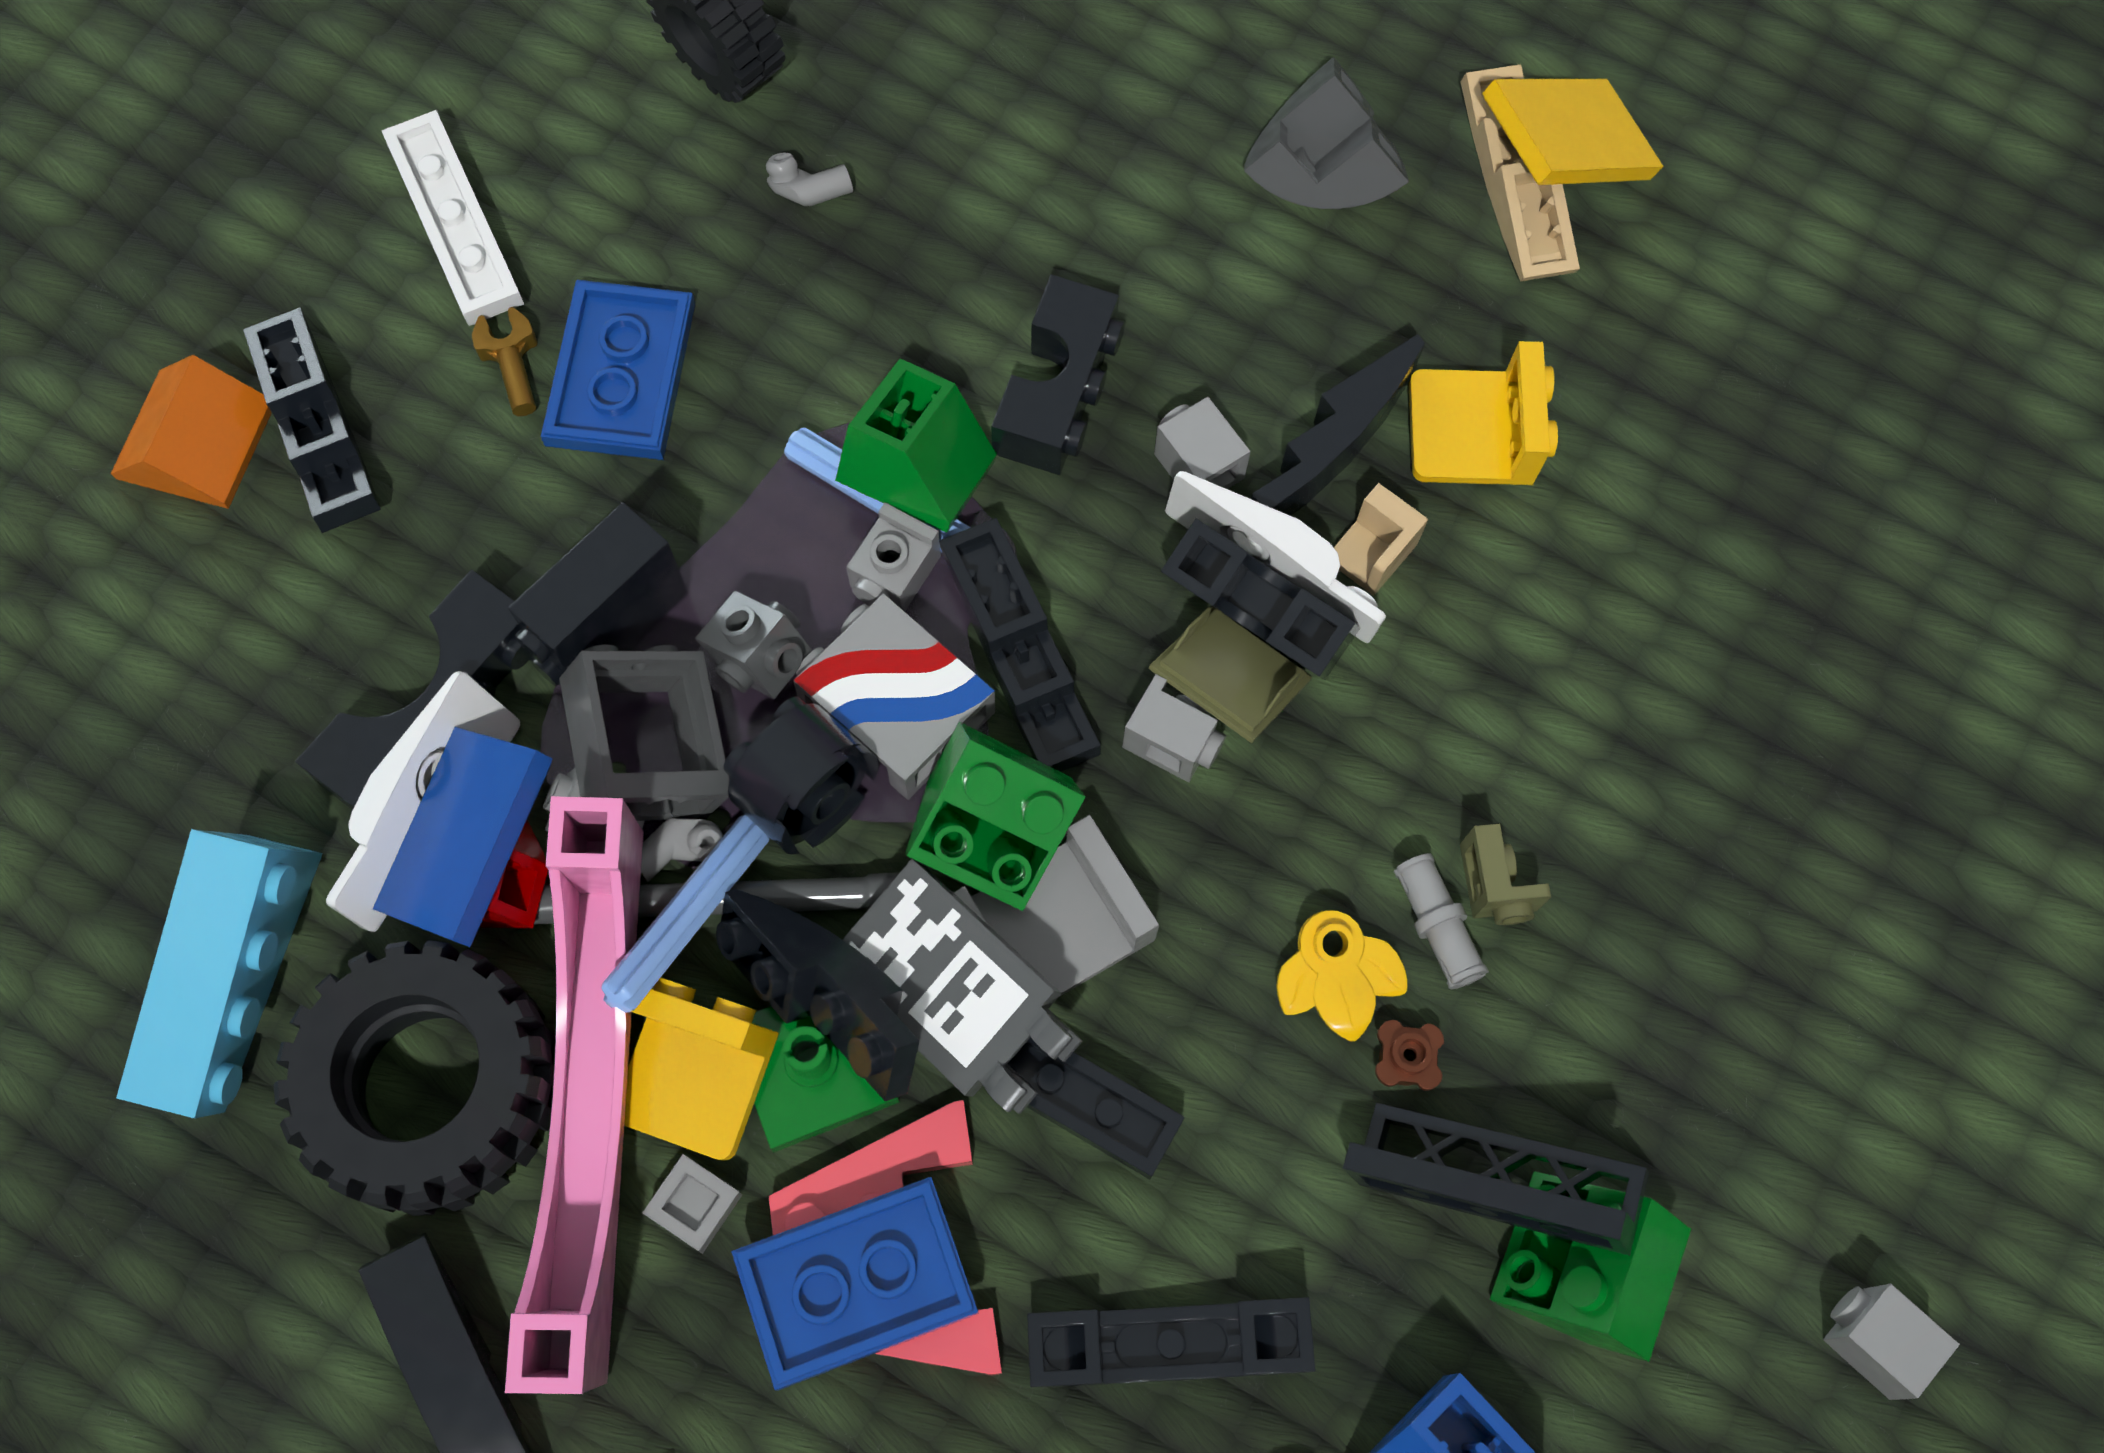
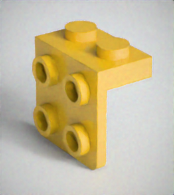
M1519 341L1506 371L1419 369L1411 375L1409 381L1412 474L1415 479L1420 482L1534 484L1547 457H1554L1558 443L1557 422L1555 420H1548L1547 403H1550L1554 392V370L1552 366H1545L1543 342Z
M660 977L653 989L648 992L637 1008L631 1011L646 1017L628 1066L624 1126L717 1160H729L738 1150L779 1033L752 1024L756 1010L720 997H717L713 1010L692 1003L696 989Z

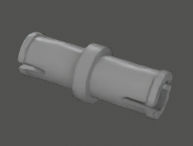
M1422 854L1400 864L1394 870V874L1399 879L1418 918L1414 927L1419 938L1428 939L1447 979L1449 989L1461 988L1481 979L1489 970L1483 964L1463 923L1468 916L1462 904L1453 902L1436 868L1432 854Z

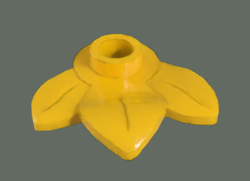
M1325 910L1312 915L1302 925L1298 935V951L1281 966L1276 984L1277 996L1283 1014L1296 1015L1306 1012L1315 1006L1329 1029L1338 1036L1352 1042L1359 1039L1369 1026L1376 1006L1375 996L1393 997L1405 994L1407 992V975L1397 952L1389 943L1377 938L1363 936L1358 923L1348 914L1335 910ZM1330 931L1339 933L1343 941L1342 949L1334 956H1329L1324 951L1322 944L1323 938Z

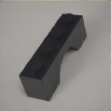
M471 569L429 615L438 635L440 658L436 673L426 690L411 704L391 714L378 717H360L340 712L295 762L317 783L353 810L370 775L453 673L461 671L468 674L494 697L495 688L512 669L517 670L523 667L532 656L514 637L521 630L508 609L514 600Z

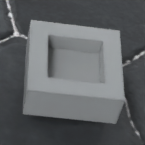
M682 1154L642 1213L703 1254L742 1197V1194Z

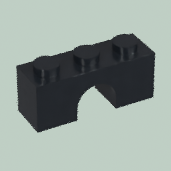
M1050 275L1031 324V354L1055 362L1063 371L1055 378L1047 381H1031L1011 375L991 425L992 447L997 454L996 456L1060 475L1067 456L1077 457L1079 455L1088 425L1087 422L1081 420L1087 404L1097 406L1107 375L1106 371L1100 370L1106 354L1112 356L1117 354L1123 337L1125 321L1117 319L1119 295Z
M1197 518L1161 570L1162 573L1324 680L1329 676L1360 630V627L1354 621L1305 589L1282 577Z

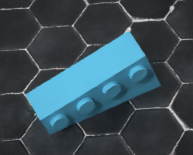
M191 829L120 1082L117 1099L194 1119L225 1113L227 1106L234 1100L239 1091L243 1074L242 1066L323 853L250 835Z

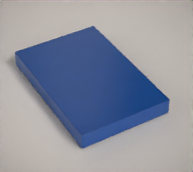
M576 280L541 432V439L545 447L664 460L696 304L693 293Z
M454 727L373 906V910L470 947L553 758L531 748Z
M932 1177L731 1251L776 1391L979 1314Z

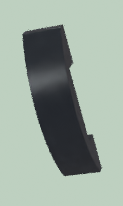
M1309 1297L1098 1311L1096 1309L1027 1313L1030 1387L1124 1384L1316 1372Z

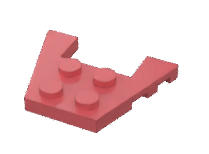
M964 1100L954 1101L769 1195L773 1236L904 1187V1175L973 1165ZM993 1308L978 1310L979 1314L875 1353L877 1355L986 1375L1002 1374Z

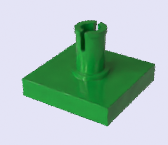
M771 1006L755 1013L752 1024L779 1033L754 1102L768 1144L773 1153L899 1103L898 1097L884 1101L864 1078L858 1076L848 1059L833 1042L817 1030L810 1016L786 1024Z

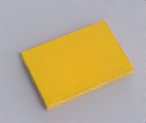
M1494 79L1482 93L1485 101L1537 185L1651 180L1664 167L1608 79Z

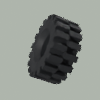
M646 0V3L654 8L650 11L654 22L662 26L663 31L660 33L667 43H672L677 50L675 55L682 64L686 62L691 67V74L699 81L703 79L706 82L707 88L714 95L720 93L722 99L727 102L731 100L734 103L739 102L783 66L785 53L781 48L784 44L781 36L773 31L777 25L771 15L765 14L761 7L764 5L762 0Z

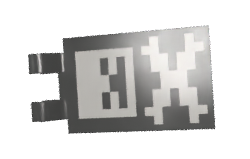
M914 859L909 861L843 938V941L857 949L877 965L903 990L898 1018L920 1040L918 1051L964 1096L973 1097L984 1086L992 1099L1005 1111L1011 1112L1014 1109L1018 1114H1021L1038 1092L1008 1065L1015 1054L1031 1037L1051 1058L1056 1060L1059 1057L1065 1062L1083 1042L1071 1028L1049 1010L1062 993L930 870Z

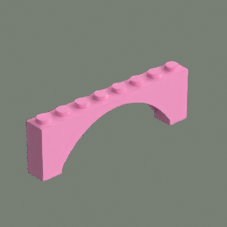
M551 796L546 867L549 870L556 953V1044L553 1098L546 1166L537 1224L523 1286L515 1313L511 1314L505 1393L583 1394L607 1384L632 1012L625 1013L617 1007L611 1008L603 1000L605 994L601 987L602 983L636 943L643 830L623 798Z

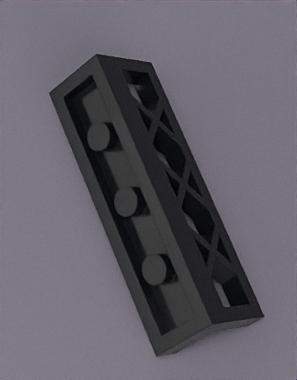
M1376 1103L1365 1145L1350 1142L1342 1168L1361 1186L1628 1256L1631 1255L1649 1178V1171L1646 1167ZM1390 1124L1416 1130L1427 1150L1414 1158L1384 1151ZM1427 1133L1446 1137V1139L1434 1145ZM1470 1143L1482 1146L1493 1167L1479 1175L1448 1167L1442 1157L1461 1145ZM1493 1149L1513 1155L1500 1162ZM1535 1159L1550 1163L1562 1184L1547 1192L1515 1184L1508 1174ZM1561 1166L1582 1172L1569 1179ZM1601 1176L1628 1182L1622 1210L1583 1201L1578 1195L1577 1190Z

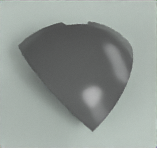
M1334 57L1313 74L1275 114L1253 145L1244 166V171L1257 184L1270 193L1294 204L1319 209H1342L1368 204L1397 191L1409 182L1405 166L1395 145L1378 128L1373 118L1374 110Z

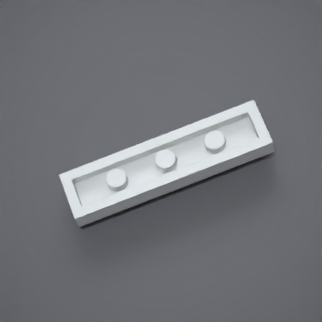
M434 110L382 130L468 326L476 324L478 317L481 315L485 319H489L508 311L510 307L516 308L524 305L437 111Z

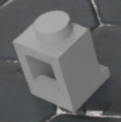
M884 502L878 512V520L846 566L852 592L863 603L871 606L884 593L905 612L941 557L939 532ZM886 553L898 559L892 563L882 562Z
M1155 674L1125 726L1122 748L1189 783L1199 765L1207 769L1211 768L1227 735L1216 730L1217 719L1209 716V712L1187 696L1177 695L1175 698L1165 693L1167 680Z

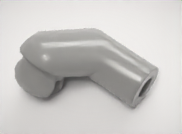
M786 152L771 156L766 163V170L770 175L767 178V183L772 191L802 206L817 205L853 193L852 182L844 164L810 174L797 168V161L793 155Z
M670 818L666 820L643 842L641 878L649 882L670 860L702 862L723 837L719 827L712 821L704 819Z

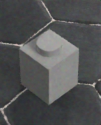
M1206 397L1191 407L1187 404L1180 405L1164 416L1157 429L1154 455L1173 480L1179 471H1184L1228 489L1245 478L1251 451L1210 398Z
M1891 1283L1864 1289L1857 1286L1850 1290L1832 1310L1830 1316L1837 1323L1823 1339L1889 1400L1919 1398L1960 1345Z

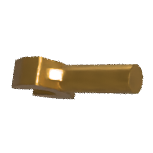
M510 307L508 309V316L512 331L507 337L497 339L494 338L485 317L481 315L478 317L472 332L473 345L480 360H491L499 363L512 413L516 416L532 414L536 410V405L522 356L529 349L536 347L538 342L529 320L514 307Z

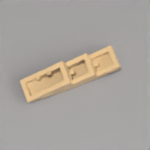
M1521 64L1466 73L1461 80V87L1473 140L1498 225L1520 282L1576 273L1580 267L1563 184L1537 185L1482 94L1494 79H1524Z

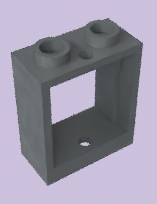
M596 645L578 654L559 680L580 797L623 798L636 821L668 820L670 818H707L729 798L728 785L730 779L723 769L726 759L704 651H679L673 645L654 646L645 651H619L614 645ZM668 692L683 771L613 773L599 693Z

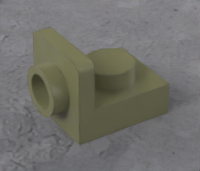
M1500 824L1474 826L1460 843L1473 919L1494 917L1495 924L1497 925L1524 923L1534 919V912H1537L1551 898L1549 884L1512 887L1511 882L1515 881L1517 873L1516 858L1511 844H1504Z

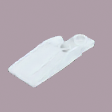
M1179 471L1175 475L1165 509L1168 516L1187 529L1190 528L1197 518L1282 577L1305 589L1354 621L1360 627L1355 637L1365 643H1370L1384 622L1386 615L1378 609L1376 601L1367 592L1355 586L1346 587L1335 579L1340 568L1339 556L1327 540L1297 518L1190 473Z
M458 671L450 676L370 775L351 813L348 824L350 836L360 845L329 892L326 903L329 907L365 930L377 931L387 916L373 910V906L454 727L511 742L519 730L520 720L464 672Z

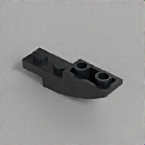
M735 889L725 892L721 922L716 928L717 945L722 955L727 960L732 961L750 981L756 994L762 1000L767 1001L786 1024L810 1016L817 1030L833 1042L848 1059L855 1073L864 1078L884 1101L907 1094L920 1040L898 1018L903 990L857 949L820 925L787 908L744 891Z

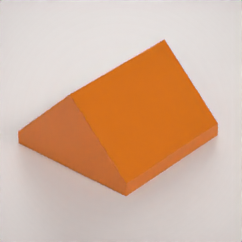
M195 355L188 356L159 370L111 475L117 480L229 509L272 414L266 404L264 394Z

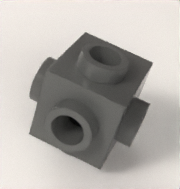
M737 591L730 595L695 637L697 642L718 665L715 669L716 672L729 685L742 693H746L751 687L773 699L777 697L798 671L804 658L813 651L797 631L801 626V622L789 609L776 601H771L766 606Z

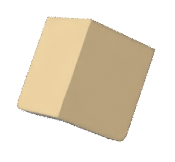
M1378 483L1364 499L1356 522L1333 547L1339 556V571L1374 596L1417 546L1428 518Z

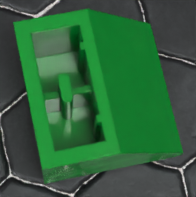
M900 358L849 423L835 481L877 501L885 502L921 522L948 533L994 464L997 454L955 383Z
M959 722L928 779L905 853L908 857L1023 911L1086 796L1070 776Z
M1534 1171L1528 1187L1548 1192L1562 1184L1557 1176ZM1592 1184L1577 1190L1578 1195L1583 1201L1622 1210L1626 1192ZM1648 1197L1643 1199L1630 1256L1515 1226L1489 1300L1587 1344L1649 1362L1691 1228L1654 1199Z

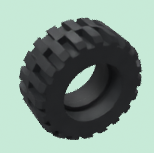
M428 940L423 946V950L417 949L409 941L387 944L385 948L386 958L379 960L366 951L348 960V966L352 972L342 979L337 978L332 973L328 974L315 986V989L322 995L311 1010L300 1004L289 1022L298 1027L299 1031L294 1043L281 1042L276 1060L277 1064L288 1069L287 1080H278L274 1083L275 1105L290 1112V1116L284 1118L280 1126L287 1143L302 1149L299 1157L302 1165L312 1175L329 1182V1188L346 1197L392 1213L397 1210L413 1216L434 1215L439 1207L457 1211L474 1205V1194L479 1191L485 1190L495 1194L510 1183L505 1172L515 1162L526 1167L538 1150L529 1144L538 1128L549 1132L552 1109L547 1105L549 1095L553 1094L554 1066L552 1058L555 1057V1036L545 1027L543 1021L546 1016L537 1003L502 969L495 967L486 957L469 949L460 953L449 943ZM449 1018L464 1025L476 1040L479 1054V1069L472 1094L460 1113L437 1132L418 1140L402 1142L381 1134L374 1128L368 1115L366 1084L372 1064L382 1048L391 1038L405 1028L425 1020Z

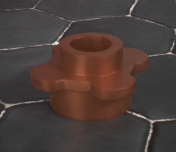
M1389 1020L1383 1023L1377 1032V1038L1382 1044L1379 1063L1375 1068L1378 1080L1389 1087L1396 1084L1403 1086L1417 1084L1420 1089L1425 1091L1437 1087L1442 1080V1072L1437 1066L1438 1049L1444 1043V1036L1440 1029L1432 1024H1425L1420 1029L1403 1027L1396 1020ZM1406 1049H1411L1415 1052L1416 1058L1414 1061H1408L1404 1058V1051Z

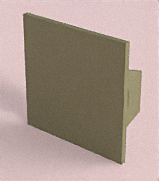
M1213 606L1211 608L1208 607L1186 628L1184 633L1153 661L1148 668L1166 679L1167 683L1250 743L1255 741L1312 679L1304 670Z

